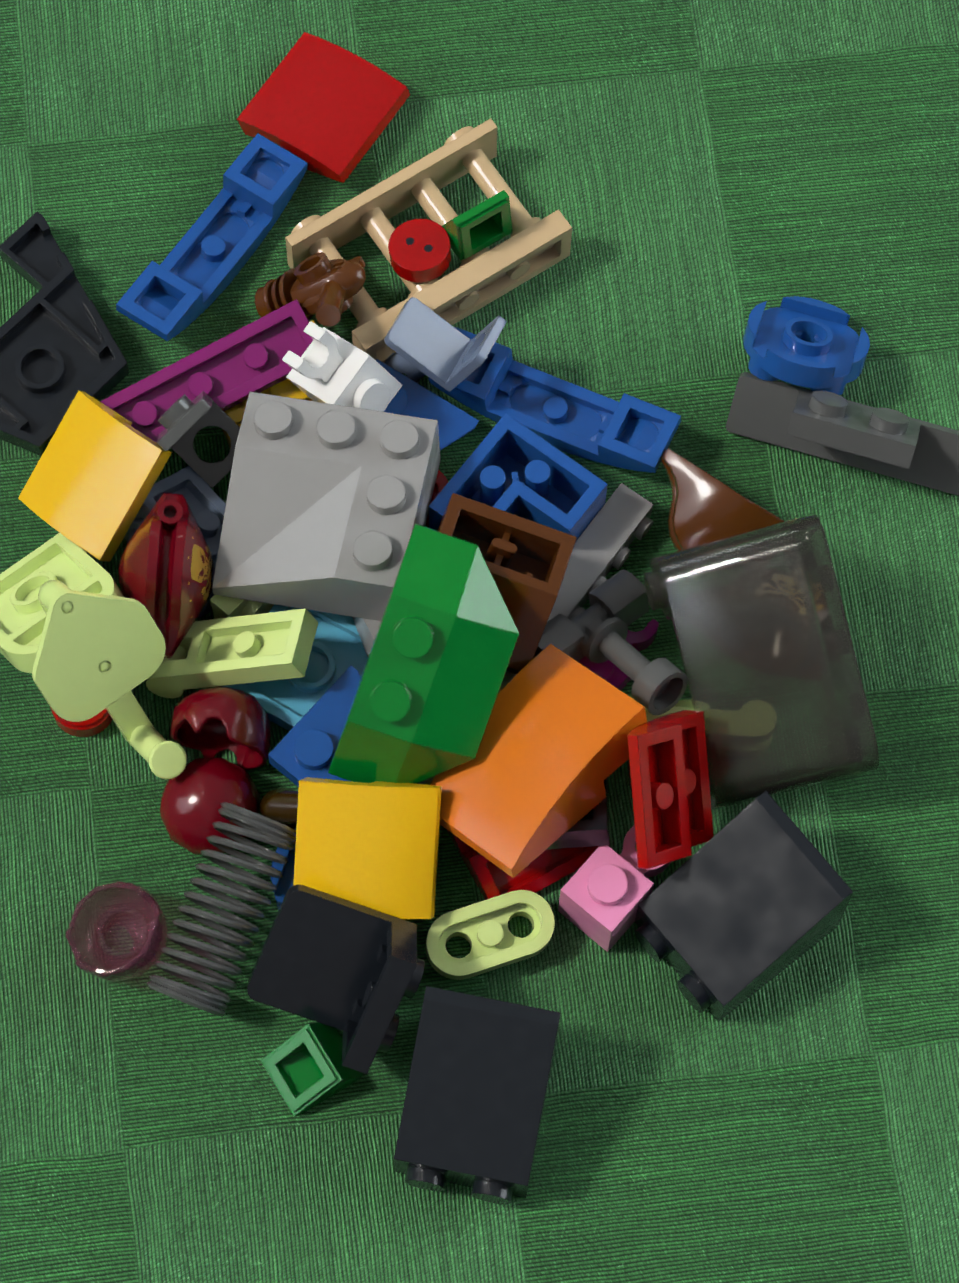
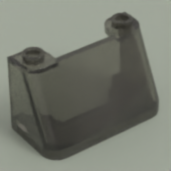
M809 515L657 556L650 561L652 571L644 573V585L652 610L662 609L666 619H672L684 672L688 678V688L694 711H704L712 810L755 800L765 791L770 796L877 770L879 767V753L876 736L828 542L817 515Z

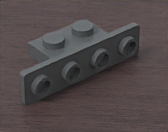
M748 372L740 374L726 423V430L728 432L959 496V430L911 418L894 409L875 408L846 400L844 397L832 392H813L810 389L781 381H765Z

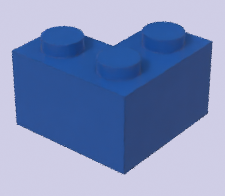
M505 413L429 505V528L438 531L452 494L455 493L577 537V541L605 505L608 484Z

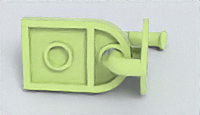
M58 533L0 574V653L16 669L32 673L34 683L49 706L59 717L71 722H81L93 718L106 709L125 740L149 763L151 771L157 777L173 779L179 776L187 764V755L184 748L179 743L167 741L155 730L131 691L152 676L162 664L166 650L164 637L141 602L136 599L125 598L112 576L75 543L61 533Z

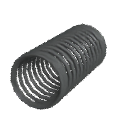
M225 801L220 803L222 808L218 809L219 814L238 826L216 821L212 825L215 830L235 841L215 835H210L206 838L210 844L230 855L209 849L201 850V854L204 858L227 870L204 863L195 864L199 872L224 885L198 877L189 878L192 885L221 900L193 891L183 892L188 900L218 915L187 905L177 906L181 913L215 930L181 919L172 920L174 926L212 945L175 933L166 934L170 941L209 960L165 946L160 948L163 954L206 975L167 962H154L157 968L205 991L158 975H150V981L146 982L147 986L155 991L221 1017L226 1015L225 1010L229 1009L227 1004L232 1001L227 994L208 984L229 990L236 989L237 985L232 980L211 969L235 976L242 975L243 972L236 965L214 954L241 962L249 959L245 953L215 938L246 948L253 947L254 943L245 936L218 923L252 934L260 932L256 925L221 908L258 920L266 918L265 914L224 893L263 906L271 905V901L268 898L227 878L269 892L277 891L275 885L232 864L274 878L283 877L279 870L235 849L280 864L289 863L284 856L238 834L289 851L294 849L292 844L296 843L295 829Z

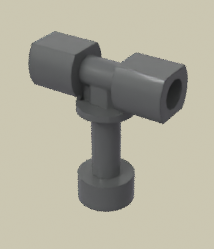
M621 570L589 592L590 607L572 620L563 614H558L547 622L533 659L550 643L577 662L584 657H587L596 664L609 659L634 681L631 690L632 697L645 706V709L652 715H661L669 711L685 693L688 678L684 672L667 658H657L652 662L649 661L626 641L628 626L649 612L648 591L632 573Z

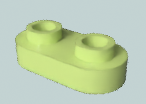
M528 890L511 891L447 912L437 918L428 931L426 939L428 961L440 975L449 979L463 980L534 957L542 952L550 942L555 926L554 914L550 905L543 897ZM516 916L526 917L531 922L533 931L526 937H516L509 931L508 922ZM460 936L469 942L471 951L467 956L455 958L447 952L446 943L452 937Z

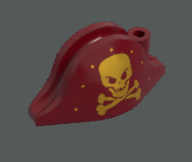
M163 493L128 542L119 566L121 592L125 598H132L141 602L150 613L165 640L166 650L164 658H171L202 611L212 592L215 567L210 549L184 495Z

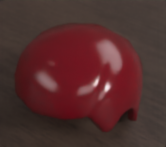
M228 687L208 688L183 698L175 707L170 734L181 746L201 751L204 758H214L220 751H232L237 757L238 766L244 770H251L266 765L271 738L269 716L254 696L242 690Z
M196 758L186 764L184 771L179 776L167 781L161 797L160 816L170 839L195 855H202L201 850L204 849L223 854L226 853L210 844L206 837L215 835L235 841L215 830L212 823L220 821L238 826L219 814L218 809L222 808L220 803L224 801L258 814L261 797L250 774L225 758ZM238 834V835H240V836H242V837H244V838H246V839L249 838V837H247V836Z

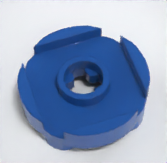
M799 296L783 297L780 307L765 310L767 301L756 305L748 318L743 337V346L750 357L748 369L757 378L765 381L781 380L793 385L810 388L813 392L828 391L842 395L846 384L856 380L862 373L870 347L869 336L863 327L860 336H858L848 326L850 315L842 309L820 300Z

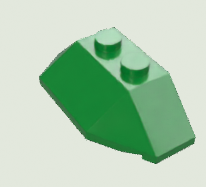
M415 523L328 771L329 774L352 782L372 783L374 781L417 784L475 759L519 636L515 622L477 544Z

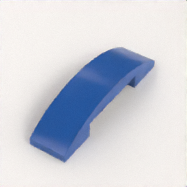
M257 133L223 174V189L160 265L151 261L118 301L116 310L166 341L182 332L218 298L263 242L299 186L307 171L308 163Z
M455 327L469 339L476 336V334ZM496 342L483 364L450 392L429 377L430 383L445 394L497 423L507 413L558 450L623 469L656 473L661 463V457L664 451L668 449L681 423V415L624 393L620 402L514 361L511 348Z

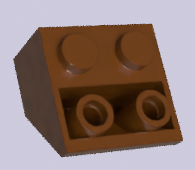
M453 493L441 519L438 531L479 546L519 631V636L506 670L518 674L534 657L558 596L577 537Z

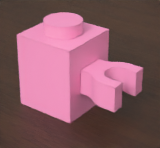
M635 824L624 838L620 855L608 845L599 846L560 890L558 912L606 952L614 946L635 922L638 905L652 893L654 883L648 878L662 873L671 863H665L650 869L638 868L637 851L635 849Z

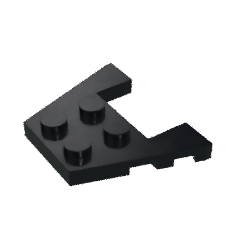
M37 211L0 245L1 259L39 291L0 327V439L42 456L78 390L84 391L98 401H101L129 374V368L126 359L92 300H89L78 281L64 252L62 253L55 241L48 223Z

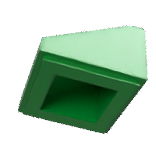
M505 190L442 225L449 236L451 249L461 261L508 236L513 231L510 200Z
M319 1022L309 1023L260 1060L293 1116L301 1115L353 1084L363 1075L362 1072L342 1066L343 1039L334 1027Z

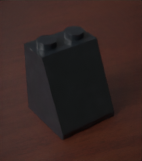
M765 791L638 905L635 923L639 928L635 930V935L644 950L656 962H660L665 958L678 973L681 979L677 981V986L690 1005L700 1013L708 1009L719 1022L836 929L853 891L768 792Z
M426 986L394 1155V1171L406 1174L405 1183L432 1191H443L446 1182L472 1187V1197L496 1204H511L512 1196L526 1198L556 1047L561 1012Z

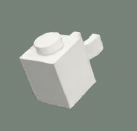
M310 321L303 330L313 339L307 350L301 357L289 350L282 359L292 368L286 378L315 402L384 412L403 385L369 354L325 327L321 328Z

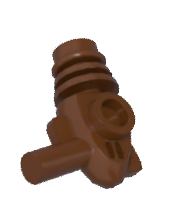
M316 253L303 260L296 268H290L277 279H270L265 286L257 289L255 293L257 312L260 317H263L297 299L308 320L316 314V319L321 325L326 327L335 326L340 321L341 314L353 304L354 298L352 296L356 295L364 285L366 280L365 262L361 256L351 260H329L325 253Z

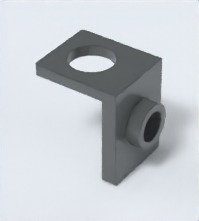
M204 391L193 401L185 394L182 395L159 418L158 421L165 429L159 434L157 444L166 452L172 448L210 487H214L232 469L235 445L240 427ZM207 426L222 428L227 432L231 440L229 453L224 459L217 462L202 460L194 450L193 441L196 434Z

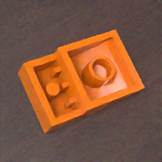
M550 643L498 693L475 759L435 775L430 785L442 786L440 825L514 878L606 798L604 780L629 759L627 735L636 727L647 723L645 706Z

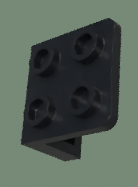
M294 885L288 889L248 979V995L257 1002L343 1030L342 1066L367 1074L377 1051L387 1053L394 1041L399 1025V1015L395 1014L402 997L412 999L421 982L425 962L417 958V924L305 885Z

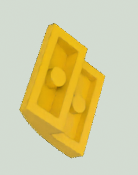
M78 390L18 499L47 524L99 561L110 562L172 452L169 450L167 452L164 451L155 441L133 428L131 421L86 392Z
M312 777L299 780L293 886L305 885L400 919H432L435 913L442 786L383 781L362 783Z

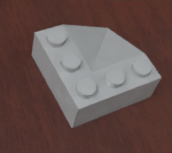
M249 392L235 445L212 587L213 594L381 621L414 525L417 523L426 526L429 505L431 504L441 461L438 420Z

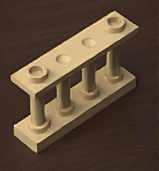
M491 118L475 128L467 126L459 129L446 140L444 146L325 215H312L305 218L294 227L290 235L285 237L287 261L290 268H296L306 258L321 252L325 253L329 260L343 259L337 249L366 232L391 265L388 243L395 228L388 219L418 202L432 221L441 226L458 215L440 192V189L467 173L471 175L488 199L503 190L508 194L513 233L506 241L492 249L486 247L471 257L463 259L458 269L441 279L436 278L432 281L416 283L401 278L410 294L407 299L388 310L384 307L378 308L364 287L356 295L352 296L354 302L349 309L359 322L356 329L352 331V343L375 360L378 359L384 363L392 353H395L394 350L385 344L384 339L404 304L410 298H417L448 323L454 325L570 256L572 227L559 209L543 219L539 217L532 218L490 160L497 157L498 129Z

